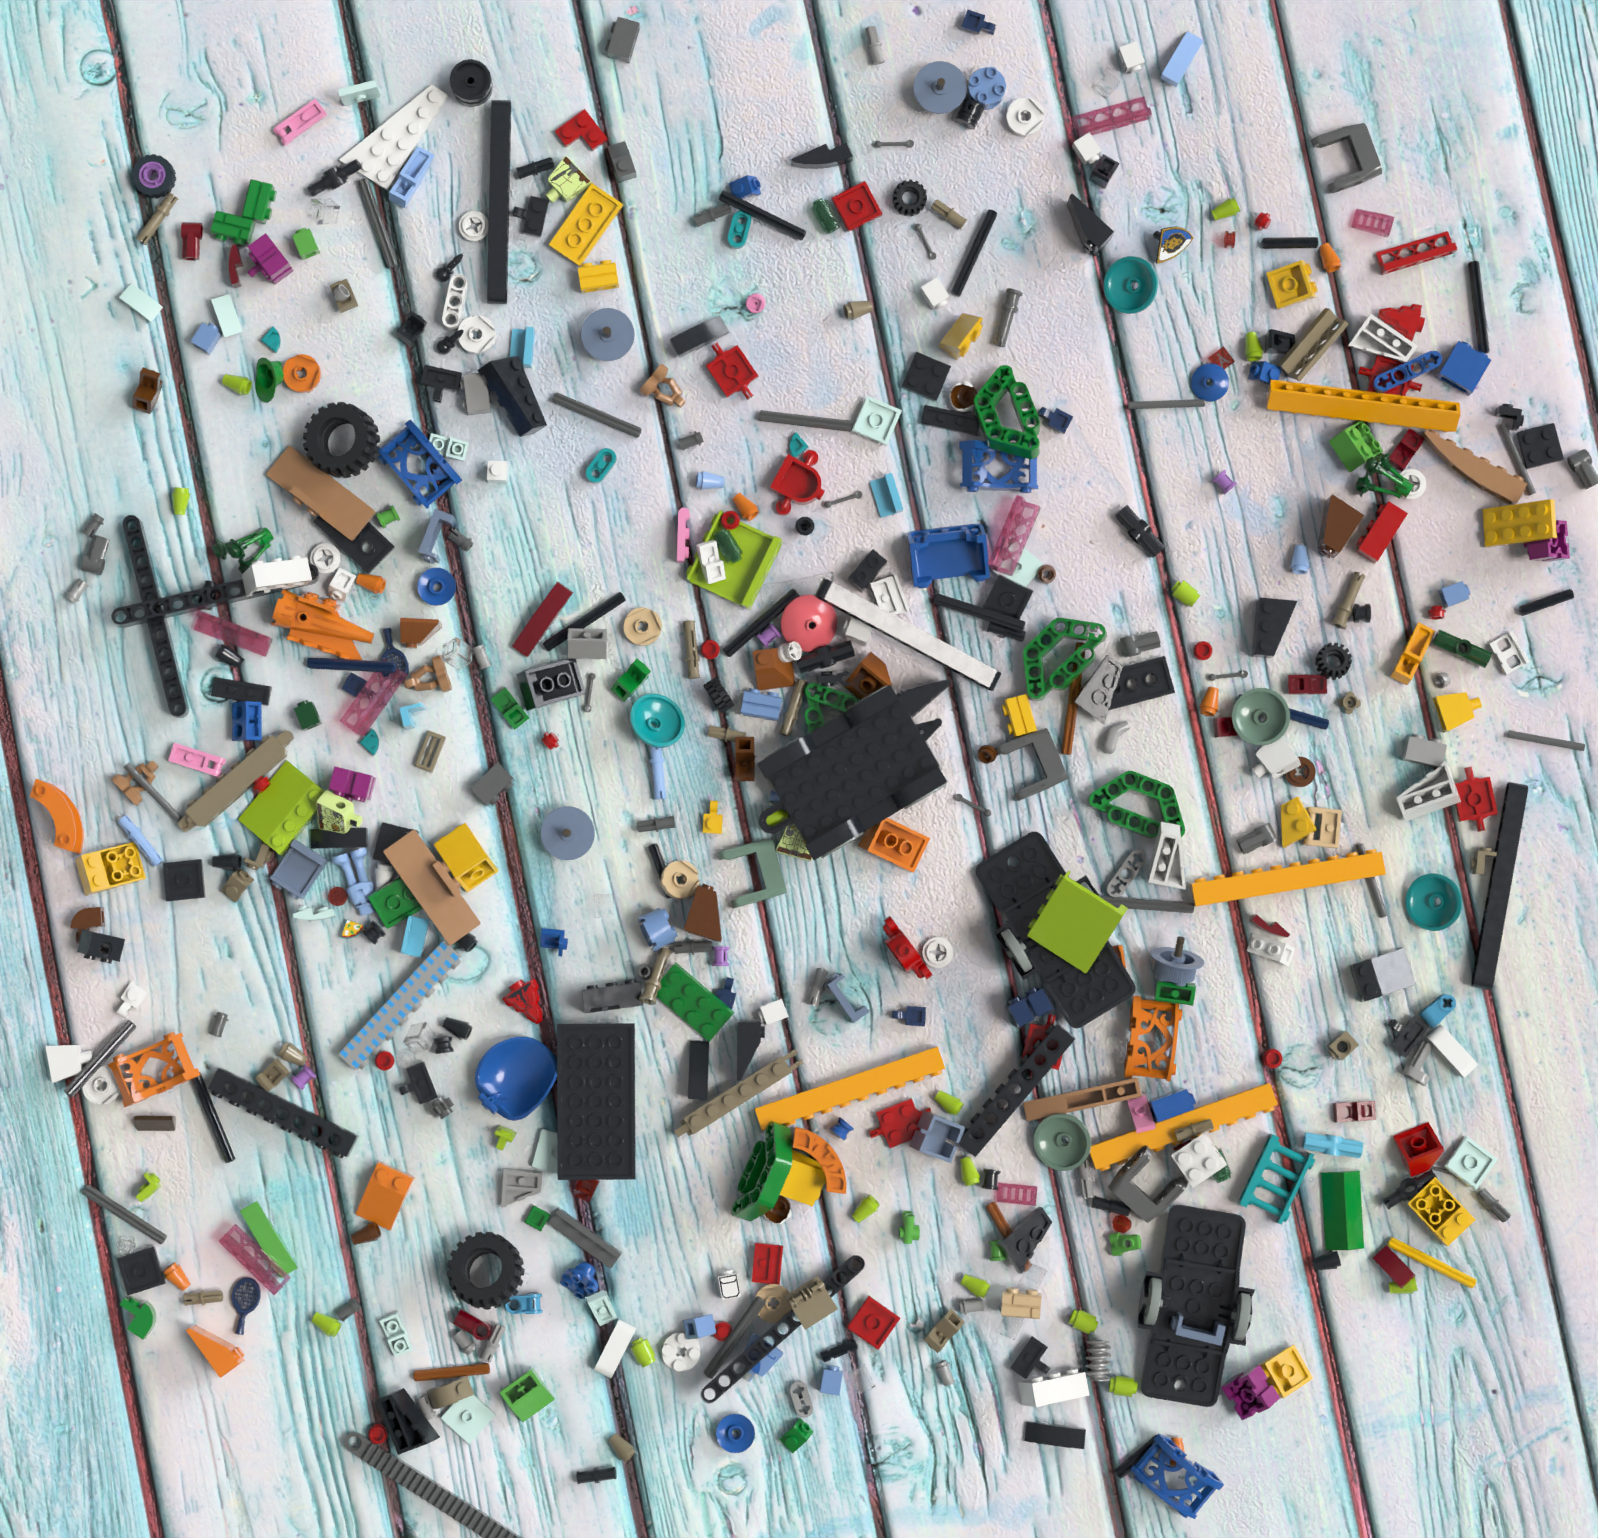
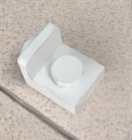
M339 568L329 584L328 595L334 600L345 602L347 594L356 581L357 576Z

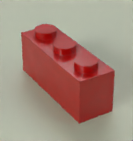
M1390 501L1385 505H1380L1376 511V514H1378L1376 520L1369 522L1366 530H1368L1365 537L1361 536L1356 543L1358 548L1355 552L1374 564L1380 559L1408 514Z

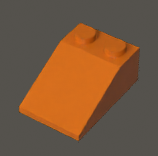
M886 818L865 831L858 847L914 873L930 838L890 818Z
M381 1161L378 1162L358 1206L356 1215L391 1231L415 1177Z
M197 1325L186 1330L220 1378L245 1361L243 1351L230 1342Z

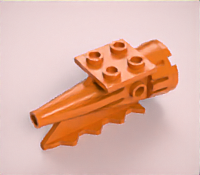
M286 589L281 591V594H284L282 599L278 598L272 619H275V621L271 622V625L290 629L287 640L295 641L341 658L362 660L353 640L371 644L374 633L340 617L337 610L340 609L341 605L336 604V600L330 598L320 599L318 594L312 592L298 596Z

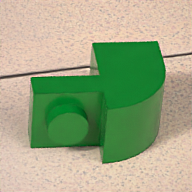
M637 658L610 690L625 702L647 680L651 671Z
M126 1297L120 1306L135 1315L127 1329L144 1340L155 1326V1309L148 1301L143 1306H140L141 1302L136 1298Z

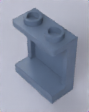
M437 509L434 510L418 551L423 561L430 564L440 563L441 559L437 554L432 553L442 525L454 528L456 520L453 515Z
M294 839L285 857L269 878L273 880L272 885L280 890L284 887L289 891L287 894L297 900L298 898H305L329 860Z
M837 973L828 979L830 983L827 986L850 1020L855 1023L870 1011L866 1006H863L855 1012L837 986V982L843 979L845 975Z
M1177 1312L1176 1316H1172L1170 1327H1172L1175 1335L1222 1346L1226 1328L1222 1322L1215 1321L1213 1331L1210 1332L1182 1325L1183 1315L1180 1312Z

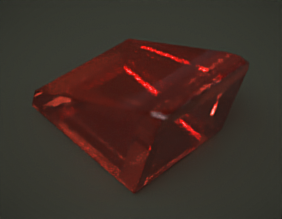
M579 1180L573 1195L586 1202H590L600 1181Z

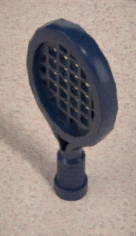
M391 628L382 629L387 648L382 654L380 661H397L396 664L399 671H396L395 675L392 674V676H389L390 673H381L388 682L399 684L408 675L409 663L402 651L393 646Z
M250 1277L239 1280L231 1294L233 1307L239 1314L235 1334L244 1335L245 1317L255 1310L261 1299L260 1286L255 1279Z

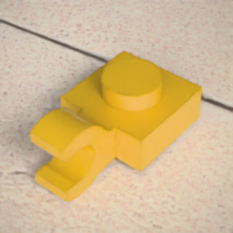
M710 800V813L704 814L702 833L722 834L723 815L717 814L718 801Z

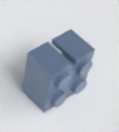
M923 1110L917 1125L920 1129L919 1131L915 1130L909 1146L951 1163L957 1147L947 1143L946 1139L948 1138L959 1143L965 1127Z

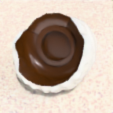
M968 381L956 383L950 389L949 398L951 399L952 407L957 411L969 412L974 408V398L977 395V390Z
M779 1195L775 1206L763 1214V1216L769 1222L780 1225L791 1217V1204L787 1198Z

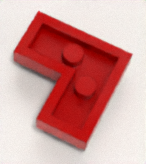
M585 109L555 130V134L566 148L580 137L584 139L592 151L608 141V138Z

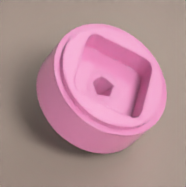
M758 293L751 294L746 300V307L752 313L761 312L766 305L765 298Z

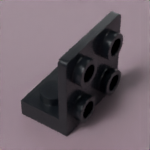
M383 822L373 859L391 864L383 851L414 829Z

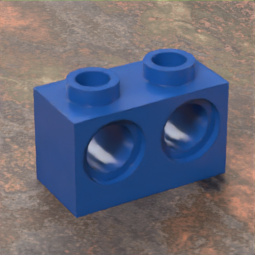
M243 701L232 703V741H262V702Z

